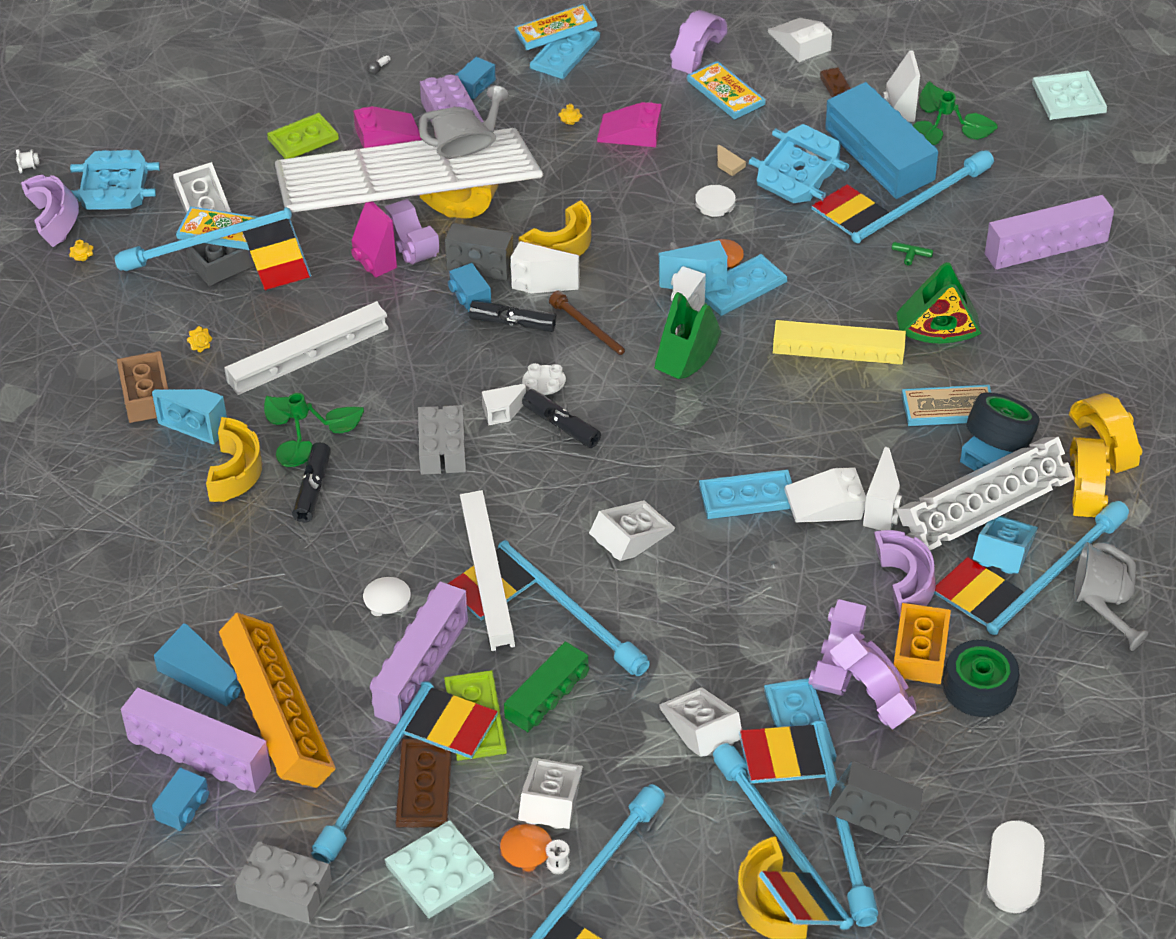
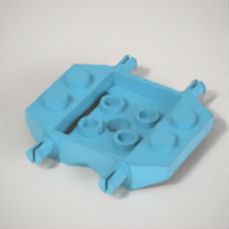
M805 124L785 133L775 128L772 136L781 141L764 161L753 156L749 160L750 165L758 168V186L792 203L810 201L813 197L823 200L826 193L819 190L823 180L831 176L836 168L847 171L849 168L848 163L839 159L840 142ZM795 145H798V146H800V147H802V148H804V149H807V150H809V151H811V152H813V153H815V154H817V155H819V156H821V157H823V158H825V159H827V160H826V162H825V161L819 159L817 156L811 155V154H809V153H807V152H805V151H802L801 148L794 147V146H795ZM797 166H804L802 170H795Z
M139 150L94 151L85 160V163L71 164V173L83 172L80 189L70 191L78 198V201H81L82 207L86 210L132 209L142 205L144 197H156V188L144 189V183L146 182L148 171H160V162H145ZM109 170H120V171H119V172H110Z

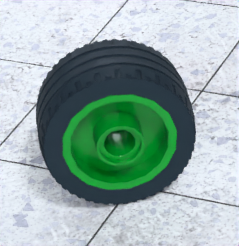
M984 392L978 395L966 425L970 433L982 442L1001 450L1015 452L1030 446L1029 444H1031L1038 429L1040 419L1033 409L1016 399L998 393Z
M983 639L963 642L951 651L946 661L943 676L946 698L957 710L971 716L991 717L996 714L998 715L1005 711L1015 698L1019 683V665L1014 655L1004 646H1001V644Z

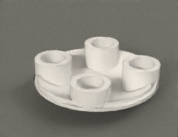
M531 364L522 378V384L525 383L527 391L535 389L542 395H549L559 391L566 382L562 366L558 364L552 366Z
M395 577L378 578L369 583L363 593L364 603L374 616L405 611L408 608V602L411 597L408 585Z

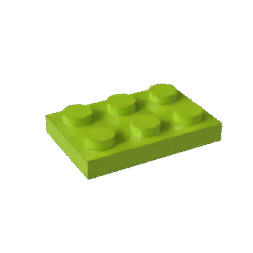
M320 113L267 133L270 143L285 159L295 158L339 140L338 133Z

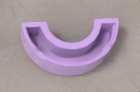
M702 10L692 12L686 23L683 22L681 24L679 37L670 55L672 68L689 74L693 73L701 64L707 42L710 40L719 43L727 34L725 19Z
M38 175L23 181L21 185L25 196L39 210L45 207L41 215L34 220L39 234L52 247L63 242L72 229L79 213L76 196L60 179L53 175L50 177Z
M408 199L385 206L386 215L393 220L395 248L398 253H402L406 263L415 264L437 256V253H439L438 234L431 226L421 227L415 207Z
M894 530L874 532L876 551L881 566L900 568L908 574L901 582L892 585L894 604L899 619L902 603L927 606L934 595L936 585L934 559L929 548L920 539L905 536V532Z
M838 599L836 607H831L828 621L831 622L828 640H824L821 650L824 656L822 661L818 660L816 669L811 671L809 677V684L812 685L813 689L840 696L844 694L842 691L846 692L852 673L849 670L845 671L842 666L838 667L833 662L830 650L853 632L860 633L863 630L866 606Z
M853 632L830 650L831 658L838 667L842 666L845 671H851L858 681L861 680L866 685L867 693L876 702L879 719L884 725H889L893 730L916 712L914 697H908L905 691L909 688L906 681L885 653L874 642L869 641L866 643L862 640L865 638L863 634Z

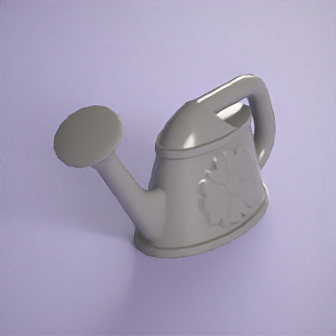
M498 85L489 87L487 95L492 100L489 115L484 122H481L472 110L464 107L453 106L424 113L419 120L421 139L426 144L436 147L437 153L440 156L448 158L471 155L489 147L496 139L494 128L499 104L507 100L509 96L508 91ZM431 119L435 138L429 136L427 132V122Z
M1086 542L1082 548L1076 569L1073 589L1074 601H1085L1117 627L1128 638L1130 651H1134L1145 641L1149 631H1139L1130 628L1107 607L1106 603L1120 605L1127 602L1135 592L1136 563L1128 554L1109 543L1101 542L1091 545V543ZM1104 552H1106V553L1112 555V556L1115 557L1116 559H1114V558H1112L1111 556L1105 554Z

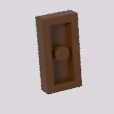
M838 67L820 71V78L831 97L851 89Z

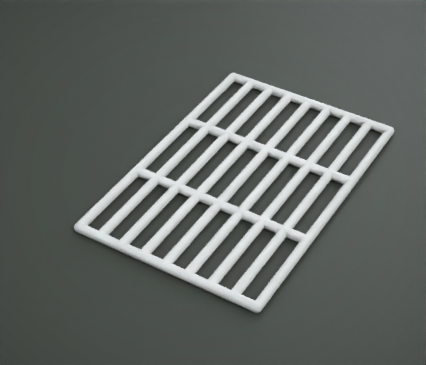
M516 128L494 130L496 139L489 147L462 157H442L437 153L436 147L420 140L275 161L284 207H288L292 213L537 179L543 176V172Z

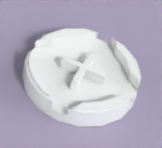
M721 185L705 186L698 190L695 198L697 209H701L700 212L705 215L714 217L723 216L724 213L733 211L736 202L733 191Z

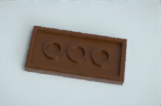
M402 739L396 827H439L448 822L451 751L419 739Z

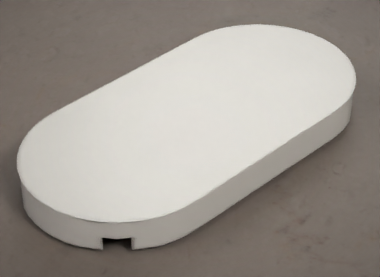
M1023 821L1005 822L996 828L992 837L986 892L989 899L995 902V906L1009 913L1027 911V908L1033 907L1039 898L1045 843L1039 830L1029 823Z

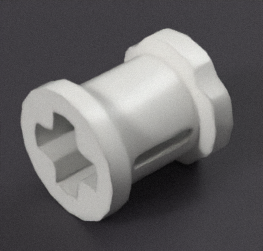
M562 840L551 841L546 847V855L548 856L546 861L547 868L554 874H562L570 866L568 858L569 846Z

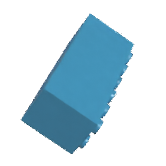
M867 82L827 100L825 129L895 199L935 180L938 159L937 148L927 141L923 134L919 133L910 122L901 116L899 111L895 110Z

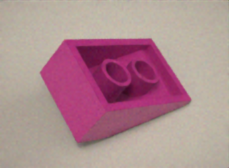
M641 102L603 114L597 142L656 147L661 126V104Z
M374 106L353 110L355 130L363 148L422 140L411 113Z
M372 201L365 202L352 238L353 249L351 253L353 258L359 261L367 272L370 271L377 278L397 268L393 220Z

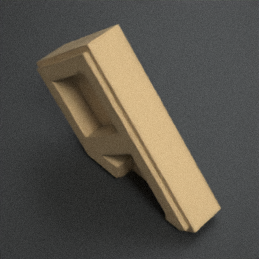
M721 145L717 146V163L720 169L733 176L746 167V161Z

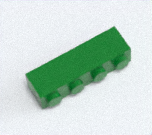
M565 641L505 701V719L527 733L534 726H538L543 717L550 710L556 708L559 700L565 694L568 695L580 679L586 677L589 672L588 655Z

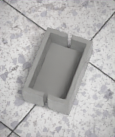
M463 405L443 406V409H438V406L418 407L421 475L441 474L440 455H444L446 473L466 472Z
M257 842L247 860L248 865H244L235 882L238 901L310 924L320 906L319 900H323L332 883L330 865Z

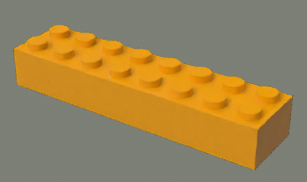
M236 612L219 630V634L223 641L222 644L229 655L230 663L237 674V680L245 693V699L253 712V718L256 720L261 731L260 734L266 741L268 753L274 762L276 772L283 780L318 788L336 767L275 629L270 623Z

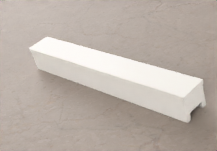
M374 302L224 367L228 385L230 384L237 395H240L388 330V326L385 323L387 313L380 307L378 302Z
M483 490L460 494L491 651H495L496 646L510 644V647H515Z

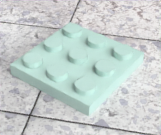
M1089 71L1033 77L1032 85L1050 120L1106 113L1107 105Z
M450 820L385 859L388 869L428 918H431L494 879L493 871Z

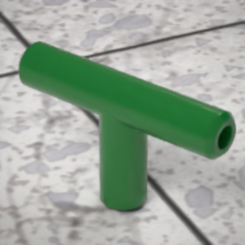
M893 242L891 247L892 250L907 253L904 264L908 266L912 265L915 255L931 258L934 252L932 249Z

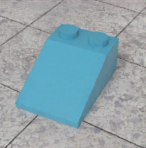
M720 240L659 253L660 288L673 289V285H671L672 277L675 273L679 272L682 266L706 274L705 292L727 288V254Z
M204 389L154 390L152 392L158 424L213 445L219 440L218 430L221 417L227 418L223 396Z
M999 516L987 522L979 533L972 560L978 561L982 566L1001 568V571L1008 574H1018L1023 567L1038 527Z

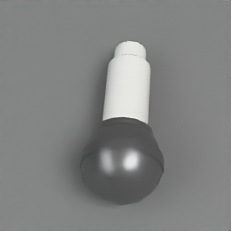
M387 55L377 61H370L367 64V71L370 74L378 73L380 67L390 61V57Z

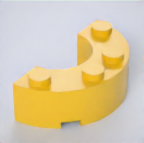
M498 184L422 194L419 196L430 207L446 217L472 218L486 211L498 188Z
M580 200L565 209L566 227L556 232H543L533 228L520 236L519 242L581 256L591 243V213L586 204Z
M1102 393L1077 401L1072 405L1069 416L1077 426L1082 429L1092 425L1100 438L1104 440L1105 446H1109V457L1106 462L1110 463V467L1115 474L1139 466L1142 448L1138 442L1133 425V416L1125 410L1117 397Z
M221 417L218 430L221 452L233 455V458L224 464L210 466L206 482L210 502H225L245 493L257 482L261 475L262 457L258 437L254 431L252 432L245 423L239 420Z
M1074 437L1069 449L1070 466H1074L1075 471L1072 496L1073 516L1096 517L1108 505V495L1104 494L1106 476L1110 475V463L1106 462L1109 457V446H1105L1103 439Z
M776 836L763 840L748 851L747 857L741 862L739 867L737 902L741 914L753 929L770 939H806L808 924H793L759 876L761 871L782 872L783 855Z

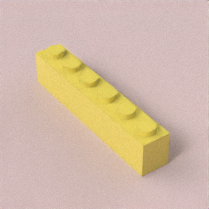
M776 320L773 353L903 365L906 331Z

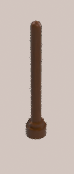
M557 290L550 296L549 304L555 309H563L617 354H624V347L570 305L564 293Z

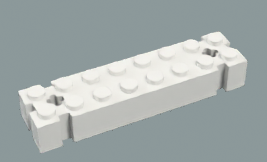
M1059 437L1042 438L1029 444L1030 448H1021L920 497V502H910L897 508L902 525L909 526L911 531L906 536L920 539L929 550H932L942 545L941 541H950L1053 490L1052 486H1061L1074 480L1069 463L1062 461L1061 455L1065 454Z

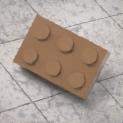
M157 351L117 359L129 423L157 418L152 392L154 390H168L161 352Z

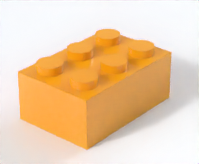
M902 603L894 665L904 679L941 684L951 610Z

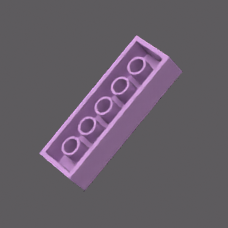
M446 75L443 78H427L424 81H420L421 103L426 112L451 108L453 106L464 107L472 110L475 116L481 122H484L458 75Z
M1103 195L990 222L985 255L996 270L1108 242L1114 209Z
M439 582L435 590L432 589L430 591L427 602L418 609L416 618L412 624L410 623L407 626L404 637L395 644L393 653L389 659L387 658L384 661L381 672L371 681L370 690H372V705L375 717L397 725L421 688V683L423 681L430 682L468 622L465 590Z
M138 687L121 708L127 737L135 745H143L157 754L162 753L178 763L183 762L199 772H207L214 775L220 781H228L242 790H249L254 793L257 792L271 772L267 744L261 738Z

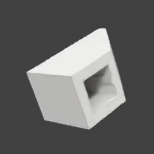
M525 383L482 391V407L488 425L511 421L523 406L522 400L526 394Z

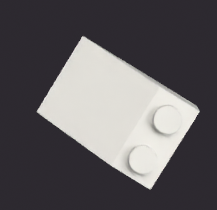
M798 18L768 29V33L798 62L831 50L832 31L822 22Z
M913 51L907 53L887 82L886 91L882 94V98L886 99L908 122H915L920 73Z
M212 162L173 174L174 186L186 214L190 206L231 213Z
M520 241L511 256L512 289L528 293L578 290L580 287L579 255Z
M682 266L679 272L673 275L671 285H673L671 301H673L677 292L682 293L687 298L691 308L699 312L705 304L706 274ZM681 324L676 328V335L680 331Z
M888 447L884 448L867 492L863 526L880 531L891 530L893 524H898L899 515L897 508L900 507L902 496L899 495L900 484L890 448Z
M833 468L786 485L784 488L796 523L862 519L866 495L856 468Z
M643 500L599 511L589 534L600 545H603L611 552L614 558L622 561L638 556L673 532L675 527Z
M702 687L659 705L660 710L687 747L700 757L712 754L718 746L724 743H728L731 746L736 741L741 740L739 732L742 728L739 712Z
M533 758L521 793L518 820L525 821L528 824L550 825L556 829H569L583 766Z

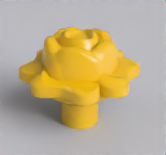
M568 104L566 109H562L558 113L561 121L565 124L573 125L582 118L580 110L574 109L573 104Z
M77 240L75 245L69 248V256L74 257V260L86 261L93 255V246L87 242L84 243L83 240Z
M197 326L195 330L189 331L190 337L187 338V342L190 344L191 350L197 349L201 353L204 349L210 348L209 342L212 341V337L209 335L207 328L202 329L201 326Z

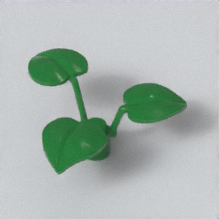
M930 81L921 91L919 97L920 108L928 113L935 112L936 110L939 113L934 125L928 121H918L913 124V127L923 134L925 139L932 145L938 144L943 138V131L936 128L942 114L949 115L954 110L959 122L963 124L962 132L968 138L982 139L998 128V125L993 120L977 113L967 114L963 120L959 111V105L955 104L956 96L953 92L938 88Z
M294 393L289 397L266 396L264 412L268 422L274 425H282L288 422L290 418H294L296 425L297 441H286L277 448L276 458L282 466L295 467L308 460L312 443L310 441H302L299 420L306 418L309 410L324 425H329L331 432L346 433L357 426L364 413V408H336L326 414L325 420L312 407L311 403H306L305 397L301 393Z

